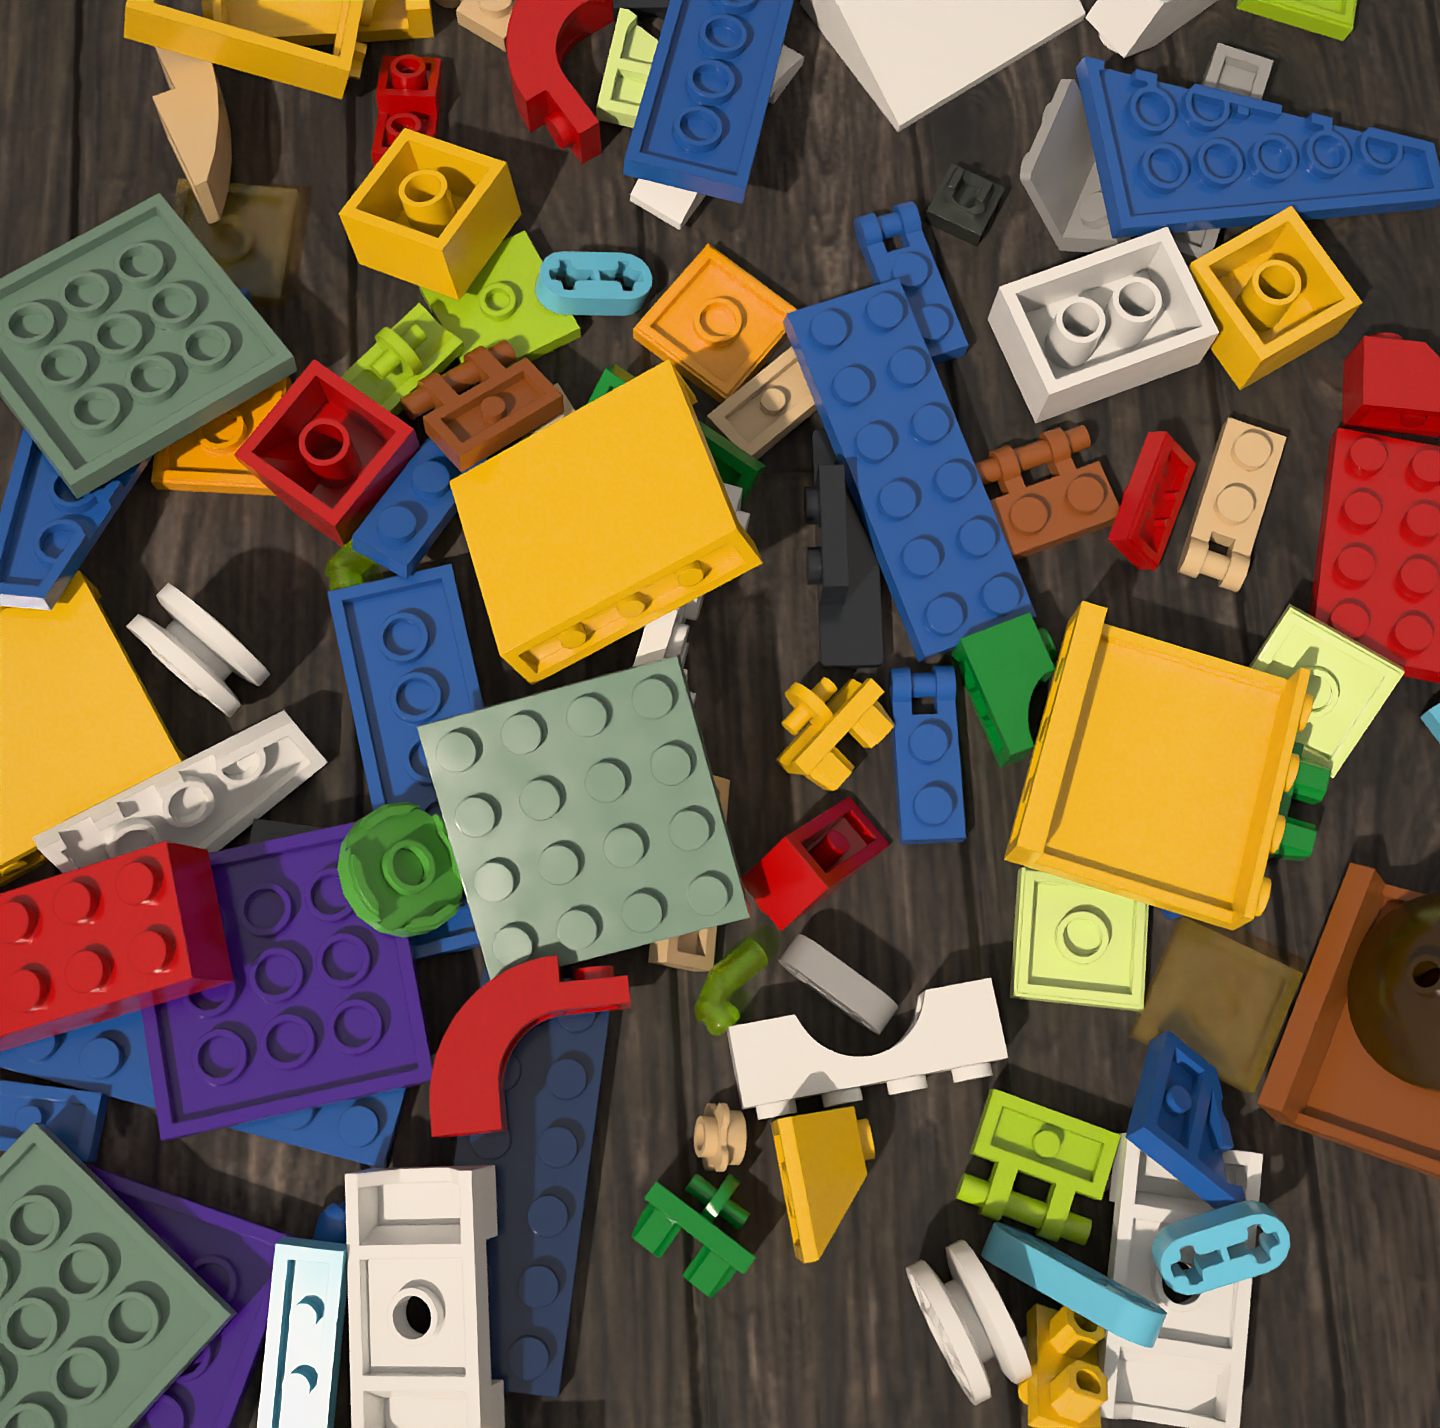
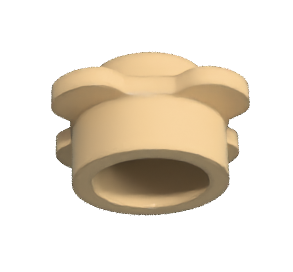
M708 1103L705 1107L704 1116H699L695 1124L694 1148L696 1155L702 1157L703 1167L706 1171H713L715 1168L717 1172H724L727 1165L741 1164L747 1140L746 1122L743 1113L737 1110H729L726 1103H718L717 1106L715 1103Z

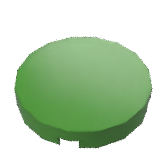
M409 802L382 805L355 822L341 843L337 868L343 895L357 916L378 932L401 938L426 934L448 921L457 913L462 904L459 901L462 898L463 884L444 819L437 814L430 816L425 811L418 809L421 806Z

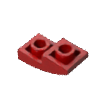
M410 54L401 56L383 55L376 91L379 114L371 152L373 167L376 166L404 128L438 139L442 89L441 58L418 57Z

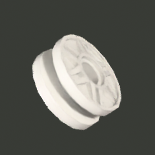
M167 583L156 597L173 621L164 629L149 618L138 614L126 627L179 679L197 694L209 700L228 717H231L241 706V703L224 680L233 672L247 682L260 686L270 673L222 624L177 588Z
M960 1239L945 1247L948 1266L953 1280L943 1284L924 1260H919L906 1267V1271L915 1297L942 1354L969 1400L974 1405H977L991 1398L989 1379L983 1363L993 1358L1002 1372L1015 1384L1031 1377L1032 1371L1025 1348L999 1293L974 1251L965 1240Z

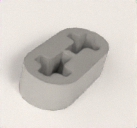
M802 934L795 936L778 960L793 976L851 1019L877 1035L881 1034L898 1010V1005L887 994L819 944Z

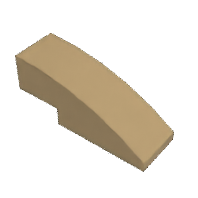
M155 47L170 88L169 91L152 96L166 136L208 224L217 222L221 219L228 194L232 149L231 128L214 65L208 61Z

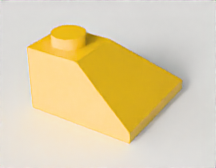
M854 1106L791 1116L771 1122L795 1257L803 1263L819 1261L867 1176L865 1160L875 1159L873 1137L868 1119L857 1120Z

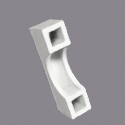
M991 978L925 990L917 996L912 1021L903 1037L889 1050L872 1056H847L825 1048L806 1032L795 1014L730 1026L727 1030L741 1110L756 1107L758 1120L797 1113L795 1100L821 1095L823 1107L863 1100L861 1087L886 1083L889 1095L928 1088L926 1075L950 1070L954 1083L993 1075L992 1062L1008 1058Z

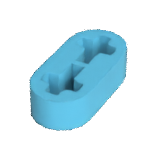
M554 252L547 256L541 264L535 282V293L538 301L553 313L562 315L625 316L634 314L642 308L652 286V274L644 261L632 254L618 252ZM555 277H565L567 285L572 286L573 290L563 289L562 282L556 280ZM614 278H623L625 286L632 288V290L624 291L620 282L613 281Z
M1254 1200L1240 1201L1164 1227L1154 1239L1151 1248L1152 1260L1165 1283L1175 1292L1185 1295L1201 1294L1268 1273L1279 1267L1287 1257L1290 1248V1237L1283 1222L1267 1205ZM1258 1224L1264 1231L1259 1235L1260 1246L1248 1249L1244 1243L1248 1239L1247 1228ZM1191 1245L1196 1252L1193 1255L1194 1266L1190 1269L1182 1270L1177 1263L1181 1260L1180 1249Z

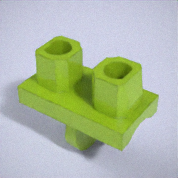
M418 303L392 329L383 327L375 335L377 343L352 365L341 378L397 416L403 411L400 399L418 389L417 382L433 372L441 374L447 369L450 363L465 350L464 345L456 335L441 326L427 309Z

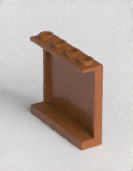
M1350 863L1257 1104L1279 1123L1440 1180V1092L1425 1090L1408 1084L1377 1064L1364 1049L1354 1031L1347 1001L1350 971L1358 948L1366 935L1390 911L1409 900L1426 894L1385 884L1376 869ZM1433 968L1424 975L1423 986L1425 988L1437 983L1440 977L1439 968Z

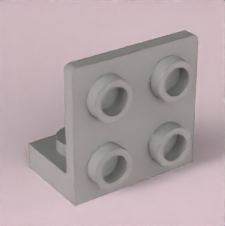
M1061 79L1052 101L1045 107L1042 124L1030 152L1022 160L1020 180L1060 251L1095 253L1126 242L1131 237L1112 239L1081 91L1074 79Z

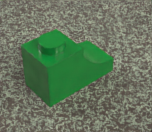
M1030 612L960 638L951 654L1000 769L1022 761L1033 749L1034 744L1028 723L1031 695L1034 689L1044 686L1056 670L1053 665L1057 661L1054 643L1045 628L1037 629Z

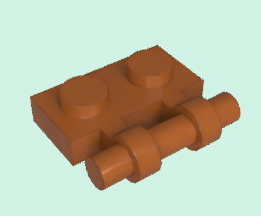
M504 339L488 349L480 345L464 355L463 363L442 375L433 372L417 382L418 389L400 399L403 410L411 420H415L430 410L432 411L423 416L425 433L460 472L472 467L564 412L563 395L527 357L505 368L516 361V354L510 343ZM478 384L477 386L471 388L470 390L466 391L465 393H463V394H461V395H458V394H460L461 392L465 391L466 389L472 387L473 385Z
M1084 425L1063 431L1060 427L1040 433L1038 441L1012 449L1009 445L997 448L989 452L988 459L975 463L983 485L997 482L1002 496L990 500V503L1014 561L1113 525L1120 506L1100 462L1097 461L1076 469L1071 454L1091 447L1090 435ZM1047 464L1052 478L1026 487L1021 477V472Z

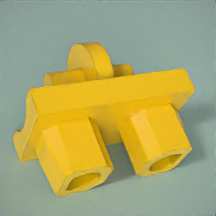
M823 677L812 690H809L800 683L794 682L786 690L785 696L795 709L782 721V725L788 732L796 735L808 721L809 723L775 761L787 773L804 775L824 790L834 791L838 789L850 776L855 767L835 747L842 737L849 732L863 748H872L880 743L894 727L893 721L877 701L884 691L872 678H867L863 684L855 679H849L827 704L825 703L838 690L831 680Z
M1036 1303L1027 1312V1357L1031 1366L1032 1376L1018 1383V1395L1028 1405V1426L1034 1428H1101L1100 1407L1108 1400L1107 1377L1101 1372L1098 1365V1343L1105 1337V1329L1066 1306H1063L1058 1311Z

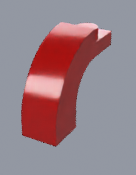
M517 0L508 23L506 46L513 96L517 110L530 133L546 124L555 143L562 150L569 147L583 165L602 153L600 124L565 77L561 68L566 56L575 45L614 21L613 0Z
M554 955L517 965L486 983L463 1005L454 1017L436 1054L430 1085L432 1137L448 1138L508 1131L504 1084L505 1072L510 1056L519 1041L531 1029L555 1017L632 1009L628 975L615 976L614 966H593L574 970L575 981L563 982L559 957Z

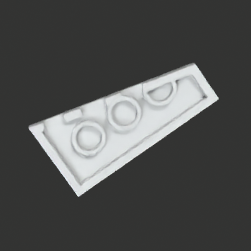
M283 710L32 838L39 851L62 873L164 841L207 849L209 853L217 852L253 824L254 818L259 819L328 762Z

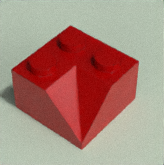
M314 359L236 451L234 456L300 518L348 551L352 546L353 534L420 449V444L414 428Z

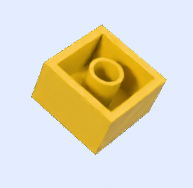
M404 128L339 212V216L359 264L460 300L519 219L521 210L507 162Z
M1292 206L1192 261L1188 267L1219 331L1210 349L1239 390L1244 389L1337 335L1362 304L1360 298Z

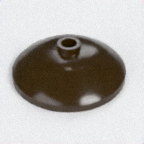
M1440 892L1416 897L1401 904L1374 925L1359 946L1348 979L1347 1001L1354 1031L1364 1049L1377 1064L1408 1084L1425 1090L1440 1092V977L1433 986L1426 988L1423 986L1424 975L1433 968L1440 969Z

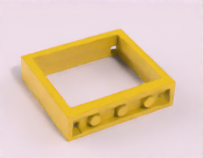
M127 0L125 6L124 38L342 99L348 77L356 80L360 79L367 44L356 41L359 25L370 26L376 0H342L332 54L157 4L158 0Z

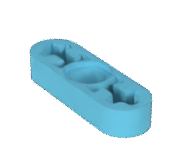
M993 1223L981 1253L984 1259L1109 1332L1137 1345L1148 1348L1154 1347L1167 1312L1162 1307L1027 1232L1004 1223Z

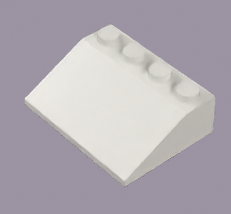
M800 0L801 6L897 132L1084 20L1086 14L1080 0Z

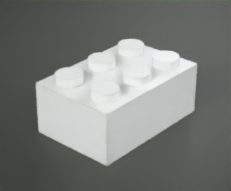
M1168 227L1000 286L988 316L989 324L1035 424L1199 364L1219 334Z

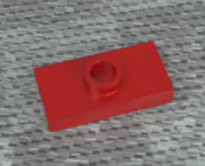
M1167 431L1148 432L1129 484L1124 490L1120 508L1107 539L1139 570H1157L1196 467L1194 460Z

